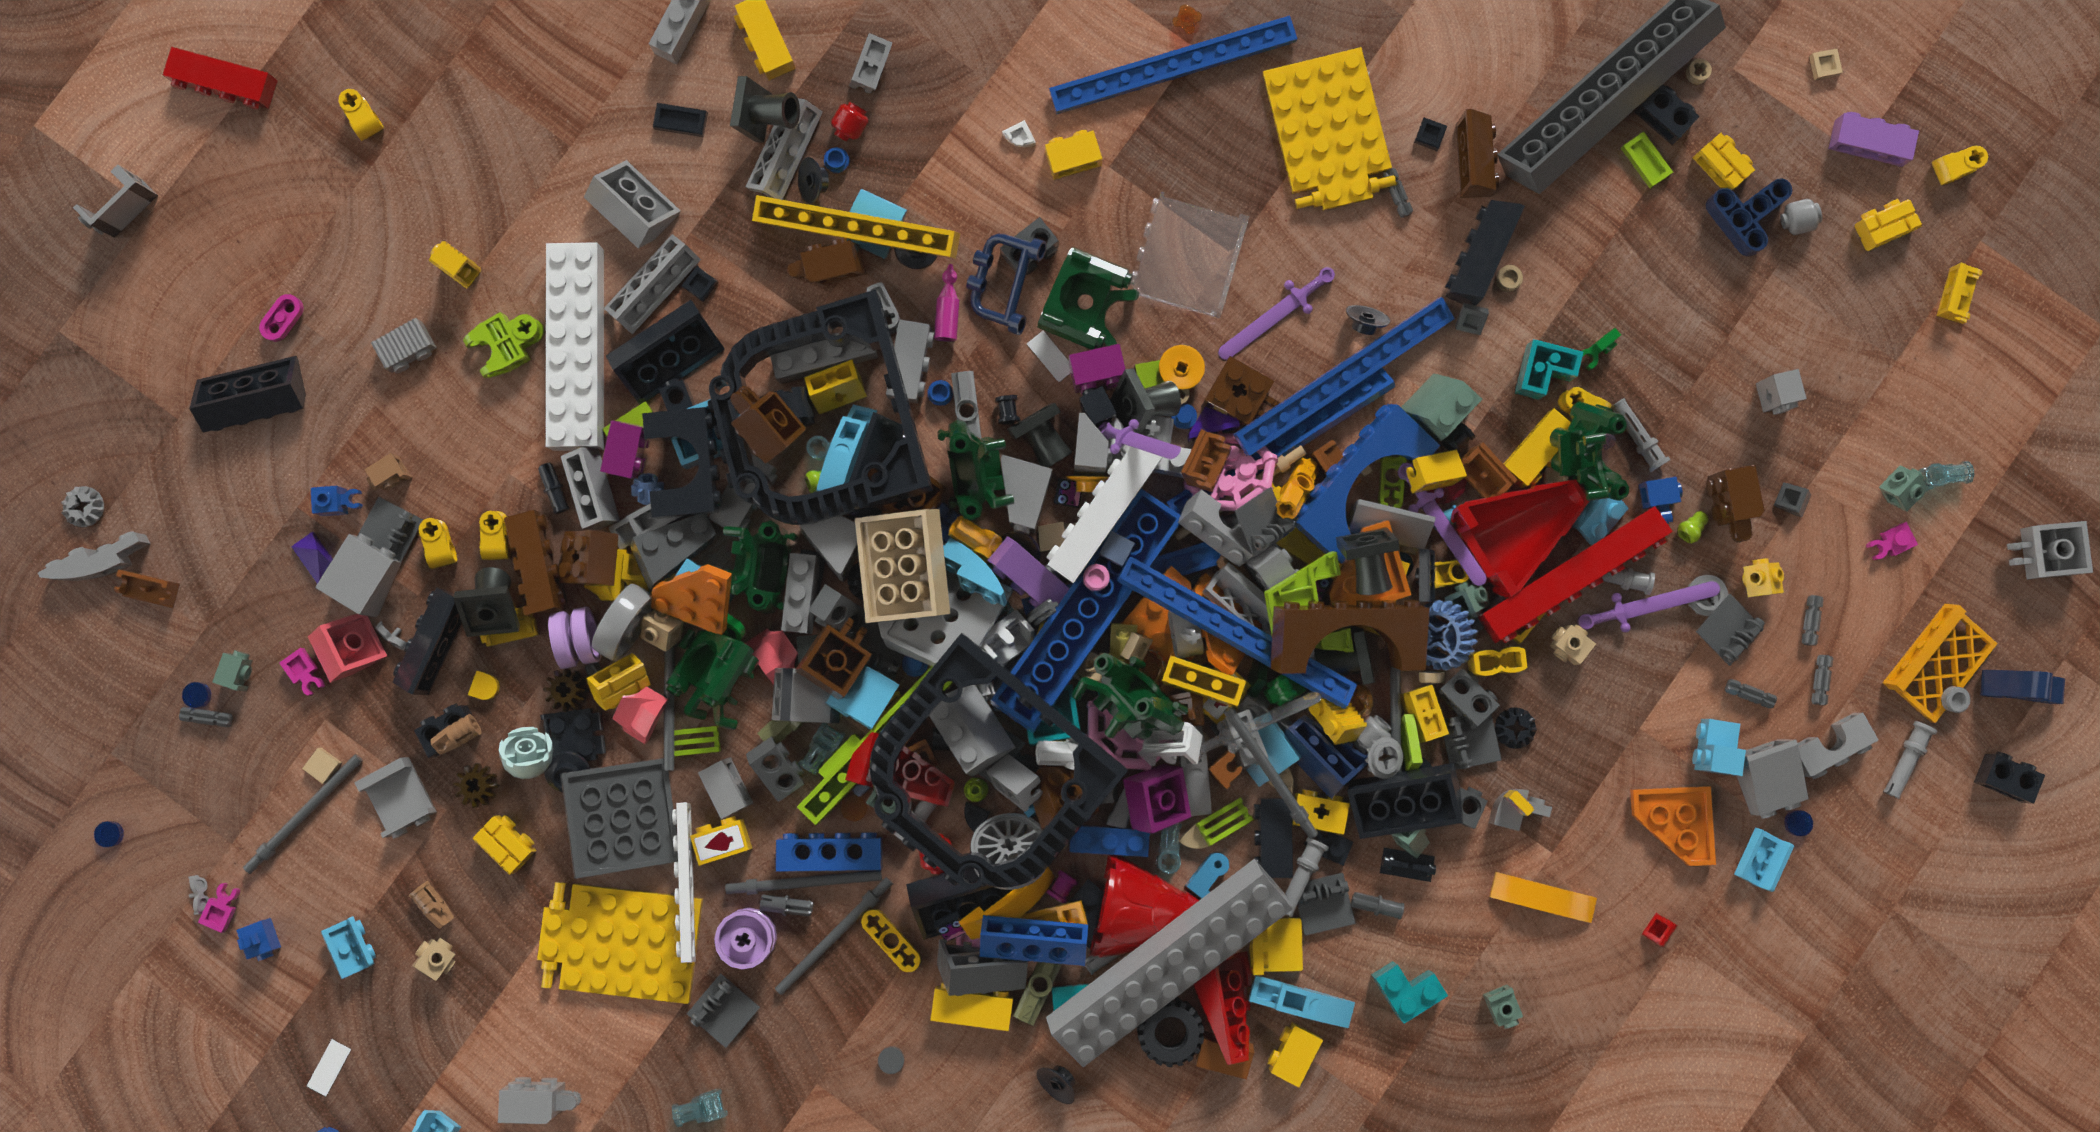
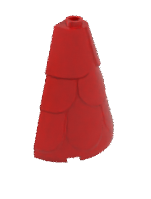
M1574 479L1536 485L1527 490L1507 492L1499 496L1466 501L1454 508L1451 514V522L1456 524V532L1486 574V583L1490 582L1494 586L1493 591L1504 597H1512L1521 591L1541 562H1544L1559 539L1567 534L1589 501L1586 499L1584 487Z
M1108 855L1104 873L1106 885L1099 923L1093 932L1089 956L1102 958L1131 953L1200 899L1188 891H1181L1158 875L1149 873L1121 855Z

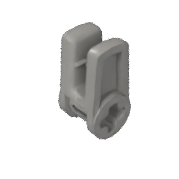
M879 282L869 286L867 292L877 290L885 316H890L892 319V324L888 325L890 334L896 333L900 317L884 284Z

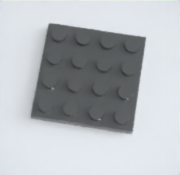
M664 758L560 774L574 879L678 862V851H674L673 837L677 835V831L672 819V794L669 773L664 771Z

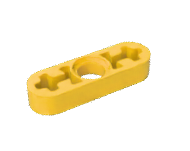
M878 909L868 910L862 917L863 929L902 971H915L921 962V955L918 950L882 911ZM869 915L872 917L878 915L880 917L878 924L882 928L885 924L890 927L881 934L880 938L876 935L880 930L875 925L872 927L868 926L870 921ZM888 933H894L898 936L899 943L894 948H889L884 943V937ZM903 943L907 946L903 951L908 956L911 954L915 955L913 960L915 965L913 966L911 964L906 966L903 964L905 958L901 953L897 957L893 954L901 948Z

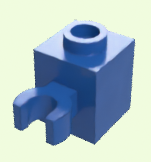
M1677 477L1651 480L1639 484L1643 509L1656 506L1667 523L1673 522L1669 505L1680 503L1683 496L1682 486L1677 482Z
M339 486L311 488L312 513L319 516L348 515V507L352 509L363 507L360 503L354 504L352 502V497L362 494V491L357 489L347 491V489Z
M271 918L236 930L239 936L237 940L239 948L244 951L246 959L256 957L258 961L274 956L272 951L281 948Z

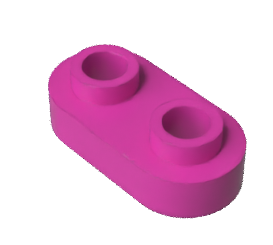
M291 294L280 296L260 322L259 330L261 335L273 342L283 340L303 314L304 307L301 300ZM294 305V310L289 313L288 307ZM278 325V332L273 333V328Z

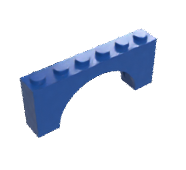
M1397 404L1383 405L1378 409L1373 422L1366 425L1360 431L1358 440L1344 450L1343 458L1338 464H1334L1326 472L1327 477L1323 482L1314 486V489L1310 492V497L1303 503L1298 515L1294 518L1296 521L1295 527L1324 554L1331 551L1337 552L1338 561L1341 564L1346 558L1337 548L1336 537L1351 534L1346 521V501L1350 488L1357 476L1369 464L1382 457L1400 455L1413 463L1412 460L1415 458L1433 455L1440 446Z

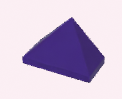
M1204 407L1187 436L1188 442L1196 440L1201 429L1214 434L1220 431L1225 433L1236 430L1240 426L1239 420Z
M311 532L291 547L318 584L333 558L316 534Z

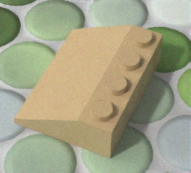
M924 509L855 518L866 623L950 614L939 509Z

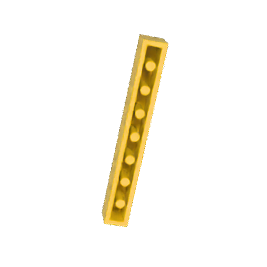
M756 195L752 221L761 224L846 238L956 259L960 233L956 231Z

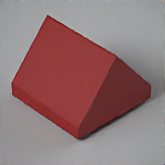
M1655 913L1642 935L1659 947H1664L1678 925Z

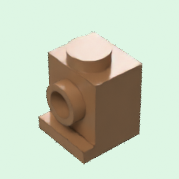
M392 453L364 469L369 476L366 480L374 491L379 488L383 490L392 489L400 483L399 480L401 478L406 480L412 478L400 457Z

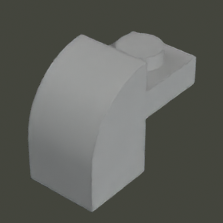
M1511 789L1518 791L1527 800L1529 790ZM1507 790L1495 800L1489 823L1520 831L1523 815L1503 797L1509 791ZM1530 796L1528 802L1534 807L1532 813L1550 817L1552 807L1544 805L1545 800Z

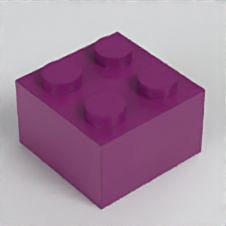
M1120 344L1069 355V368L1075 393L1081 392L1082 395L1089 388L1098 389L1101 386L1106 387V390L1116 388L1125 370Z
M611 420L600 472L627 478H637L640 473L643 474L646 465L643 453L644 449H648L650 446V441L644 438L643 426Z
M1161 764L1151 768V770H1145L1123 779L1132 829L1152 834L1191 817L1183 767Z

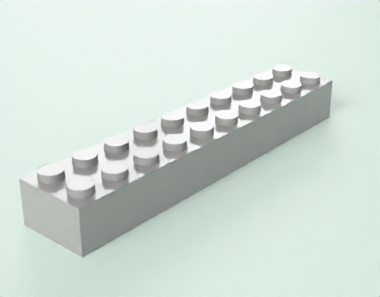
M1253 859L1048 1015L1046 1019L1051 1035L1082 1067H1085L1290 912L1293 908L1285 893L1261 865Z

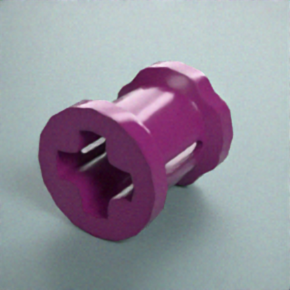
M1059 870L1057 880L1051 889H1047L1046 893L1061 903L1066 904L1068 894L1074 885H1078L1079 881Z

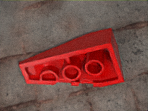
M871 732L852 754L845 780L873 788L870 775V757L874 743L879 735L878 733ZM904 746L897 759L896 782L906 790L911 798L948 807L955 782L936 767L920 758L921 756Z
M1247 951L1234 953L1194 983V988L1227 1065L1249 1061L1250 1028L1246 1024V1011H1250L1251 1002L1247 1001V987L1251 986L1252 977Z

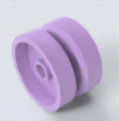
M589 607L573 609L571 616L565 611L550 614L548 620L550 643L560 669L576 667L579 659L583 664L600 661L601 654L592 648V640L597 630V625Z
M754 908L739 909L725 917L717 927L714 938L716 951L721 960L730 967L738 969L753 968L767 959L774 950L777 933L772 919L763 911ZM747 933L749 935L747 939H750L751 941H744L743 934Z

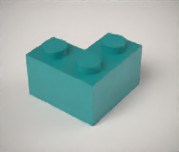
M1533 339L1526 345L1514 394L1540 400L1547 395L1551 377L1569 382L1578 377L1583 352Z
M1392 961L1371 974L1395 1015L1403 1024L1448 997L1435 973L1430 970L1408 981L1399 965Z

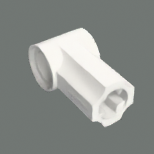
M1068 738L1066 741H1038L1036 745V762L1038 765H1062L1074 770L1072 752L1078 746V743L1072 738Z

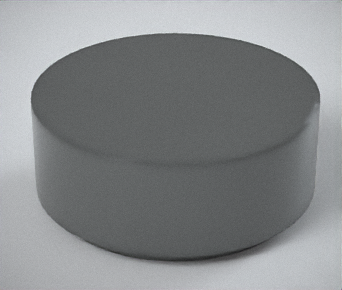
M895 1046L884 1048L878 1057L880 1069L887 1074L899 1072L905 1061L903 1052Z

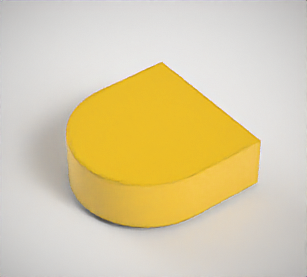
M476 671L468 695L481 700H490L498 694L499 682L493 675Z

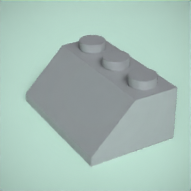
M627 160L595 175L584 195V198L638 249L655 240L681 212Z
M1079 413L1074 475L1104 477L1105 471H1108L1112 465L1113 454L1108 448L1109 441L1085 413Z
M1359 499L1351 505L1347 525L1350 533L1355 534L1360 533L1363 527L1389 520L1392 532L1399 540L1401 552L1416 555V551L1419 552V549H1425L1436 517Z
M976 685L965 687L963 696L956 702L946 703L942 701L929 715L964 772L972 777L1016 748ZM958 689L946 693V695L949 697H953L956 695Z

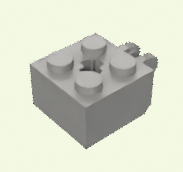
M2087 521L2021 528L2022 542L2007 544L2008 550L2016 551L2023 549L2024 558H2013L2009 560V565H2025L2027 579L2093 573Z
M1276 543L1244 563L1263 593L1299 571L1298 569L1294 570L1290 563L1293 559L1285 549L1281 550Z
M517 1077L515 1081L509 1082L507 1086L499 1090L498 1123L547 1124L560 1112L575 1109L577 1105H580L582 1098L578 1091L565 1090V1082H557V1078H542L541 1082H533L530 1077Z

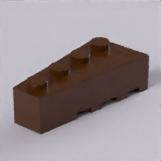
M530 510L505 517L504 521L510 549L517 554V557L513 558L514 570L522 578V582L518 585L519 595L523 596L524 601L527 603V606L522 607L524 616L539 618L564 611L567 596L564 589L559 587L558 579L561 576L558 565L553 564L551 554H554V547L550 539L547 540L545 534L548 525L544 514L540 515L539 511Z

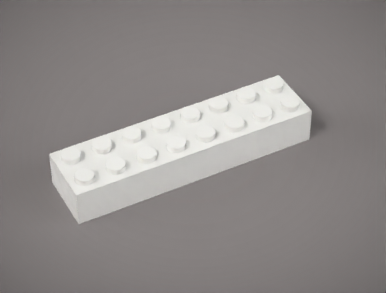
M597 242L546 243V447L553 451H574L581 447L604 450V249Z

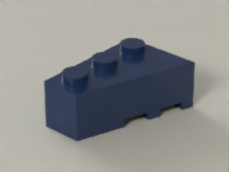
M1305 715L1292 724L1284 733L1302 756L1296 763L1331 799L1368 766V763L1365 761L1368 758V754L1364 755L1354 749V744L1350 742L1335 745L1330 737L1325 734L1322 726Z

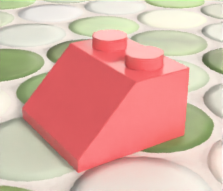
M353 614L320 625L308 636L330 683L351 676L387 657L368 616Z

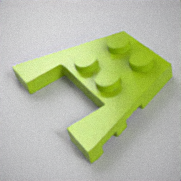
M1328 552L1264 592L1271 634L1273 631L1274 606H1284V602L1288 601L1299 602L1300 606H1308L1309 601H1319L1315 581L1341 575L1337 552ZM1350 628L1337 629L1331 632L1315 648L1354 652Z

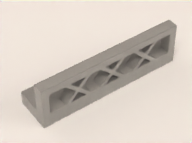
M798 98L800 117L796 127L789 129L773 126L746 188L763 193L770 198L783 199L823 113L821 110L807 100ZM785 129L783 135L779 138L781 131ZM774 152L773 157L768 161L770 155ZM764 174L760 185H757L760 177Z
M672 234L604 309L633 334L701 259L685 243ZM676 244L677 246L670 253H668L671 250V248ZM621 303H623V304L618 308V310L615 312L614 310H615Z
M1228 562L1214 574L1202 593L1214 604L1253 626V620L1259 621L1262 624L1263 631L1272 636L1264 593ZM1215 584L1223 590L1225 597H1220L1212 590ZM1233 603H1238L1242 606L1244 614H1239L1235 610Z

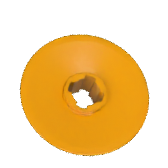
M1176 345L1166 350L1159 362V372L1165 382L1172 381L1178 389L1184 390L1194 387L1201 381L1205 372V363L1201 354L1193 347ZM1179 364L1184 367L1186 366L1185 373L1176 370Z
M1066 476L1067 479L1076 481V492H1093L1101 480L1107 481L1109 478Z

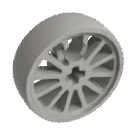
M636 584L627 586L611 604L598 625L592 640V648L609 660L618 661L641 634V620L644 615L654 610L651 608L652 593Z
M1007 813L994 816L983 822L976 829L972 836L970 852L986 855L995 864L1014 859L1033 843L1032 841L1042 832L1041 826L1034 819L1022 814ZM1043 873L1025 884L1014 887H999L998 889L1012 890L1023 888L1038 880Z

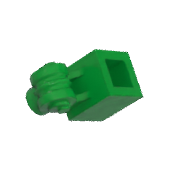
M1280 674L1265 684L1266 690L1263 693L1268 702L1275 704L1277 707L1293 700V698L1306 690L1304 686Z

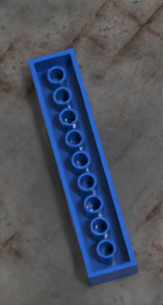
M1141 488L1111 531L1135 543L1127 559L1131 556L1151 567L1179 528L1180 524L1178 521L1181 515ZM1109 534L1056 608V613L1049 617L1011 671L1013 675L1052 707L1134 592V590L1117 581L1123 567L1099 556ZM1090 565H1103L1109 572V583L1101 591H1091L1084 585L1083 575L1086 568ZM1003 682L991 699V704L1034 734L1042 723V720L1039 718L1042 713L1034 706L1031 710L1025 707L1018 700L1021 696Z

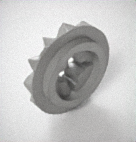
M87 486L75 487L72 491L66 493L65 500L61 502L63 505V512L61 513L66 517L67 522L78 527H88L95 524L101 518L104 511V501L100 493ZM80 500L81 502L90 503L83 508L84 512L74 510L80 505Z
M1712 575L1696 577L1688 587L1714 581L1719 584L1720 592L1718 595L1710 597V603L1708 600L1691 602L1688 606L1696 614L1710 616L1728 596L1727 587L1722 580Z
M1380 737L1378 740L1372 741L1371 748L1366 749L1368 751V758L1365 761L1369 765L1368 771L1372 772L1374 777L1387 779L1394 776L1401 768L1403 751L1395 739ZM1383 753L1390 755V757L1383 759V761L1378 760L1379 756H1382Z

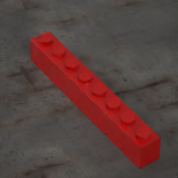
M1656 506L1521 589L1512 597L1486 611L1478 619L1495 644L1501 640L1507 643L1518 636L1516 630L1523 626L1528 630L1540 621L1537 617L1543 613H1546L1547 616L1552 615L1561 609L1559 603L1566 599L1571 603L1583 595L1580 590L1586 586L1593 589L1604 582L1602 576L1610 572L1614 576L1625 569L1623 563L1629 559L1634 563L1647 555L1644 550L1648 547L1653 546L1656 549L1668 541L1666 536L1673 531Z

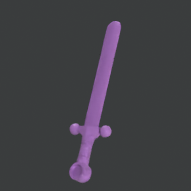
M1329 267L1323 268L1314 280L1301 289L1295 288L1294 283L1291 280H1287L1284 283V287L1291 294L1222 345L1218 351L1220 358L1228 360L1229 356L1233 357L1300 305L1303 307L1305 314H1310L1313 311V307L1307 304L1306 297L1323 284H1329L1333 281L1335 276L1333 269Z
M1132 419L1129 422V426L1121 430L1114 428L1107 421L1098 427L1107 440L1110 438L1116 439L1115 444H1112L1110 447L1112 454H1118L1124 444L1167 459H1174L1181 452L1180 446L1133 432L1134 429L1139 427V422L1136 419Z
M1404 463L1398 469V476L1410 484L1406 468L1412 467L1414 470V467L1410 463ZM1437 488L1434 493H1427L1426 491L1415 493L1418 502L1416 505H1410L1408 510L1417 513L1422 508L1426 515L1436 517L1434 527L1475 585H1484L1487 580L1486 574L1434 500L1443 497L1444 490Z
M1710 581L1625 604L1621 603V594L1614 593L1612 595V601L1615 602L1613 610L1593 615L1583 614L1578 618L1577 625L1587 630L1592 628L1593 625L1617 619L1621 623V631L1627 633L1631 627L1626 619L1714 597L1719 594L1720 586L1718 583Z

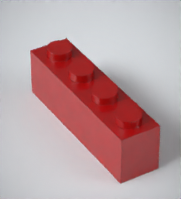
M175 47L170 49L162 74L171 81L170 85L181 90H186L187 87L193 88L196 93L210 97L211 94L219 95L221 100L229 103H234L235 100L241 101L244 106L256 110L259 109V106L269 109L278 82L268 72Z

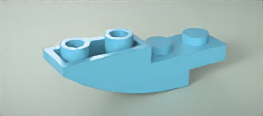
M853 404L847 417H842L827 452L816 491L849 482L873 412L877 413V410Z
M950 537L946 545H943L946 570L957 574L960 586L969 593L976 592L991 604L999 603L1005 606L1007 600L1004 590L992 570L972 550Z
M1259 975L1254 977L1248 999L1250 1002L1271 1007L1277 1011L1349 1028L1355 1002L1308 988L1297 987Z

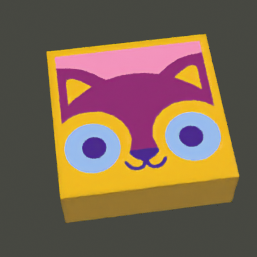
M1509 790L1503 796L1521 815L1529 816L1534 811V807L1518 791Z

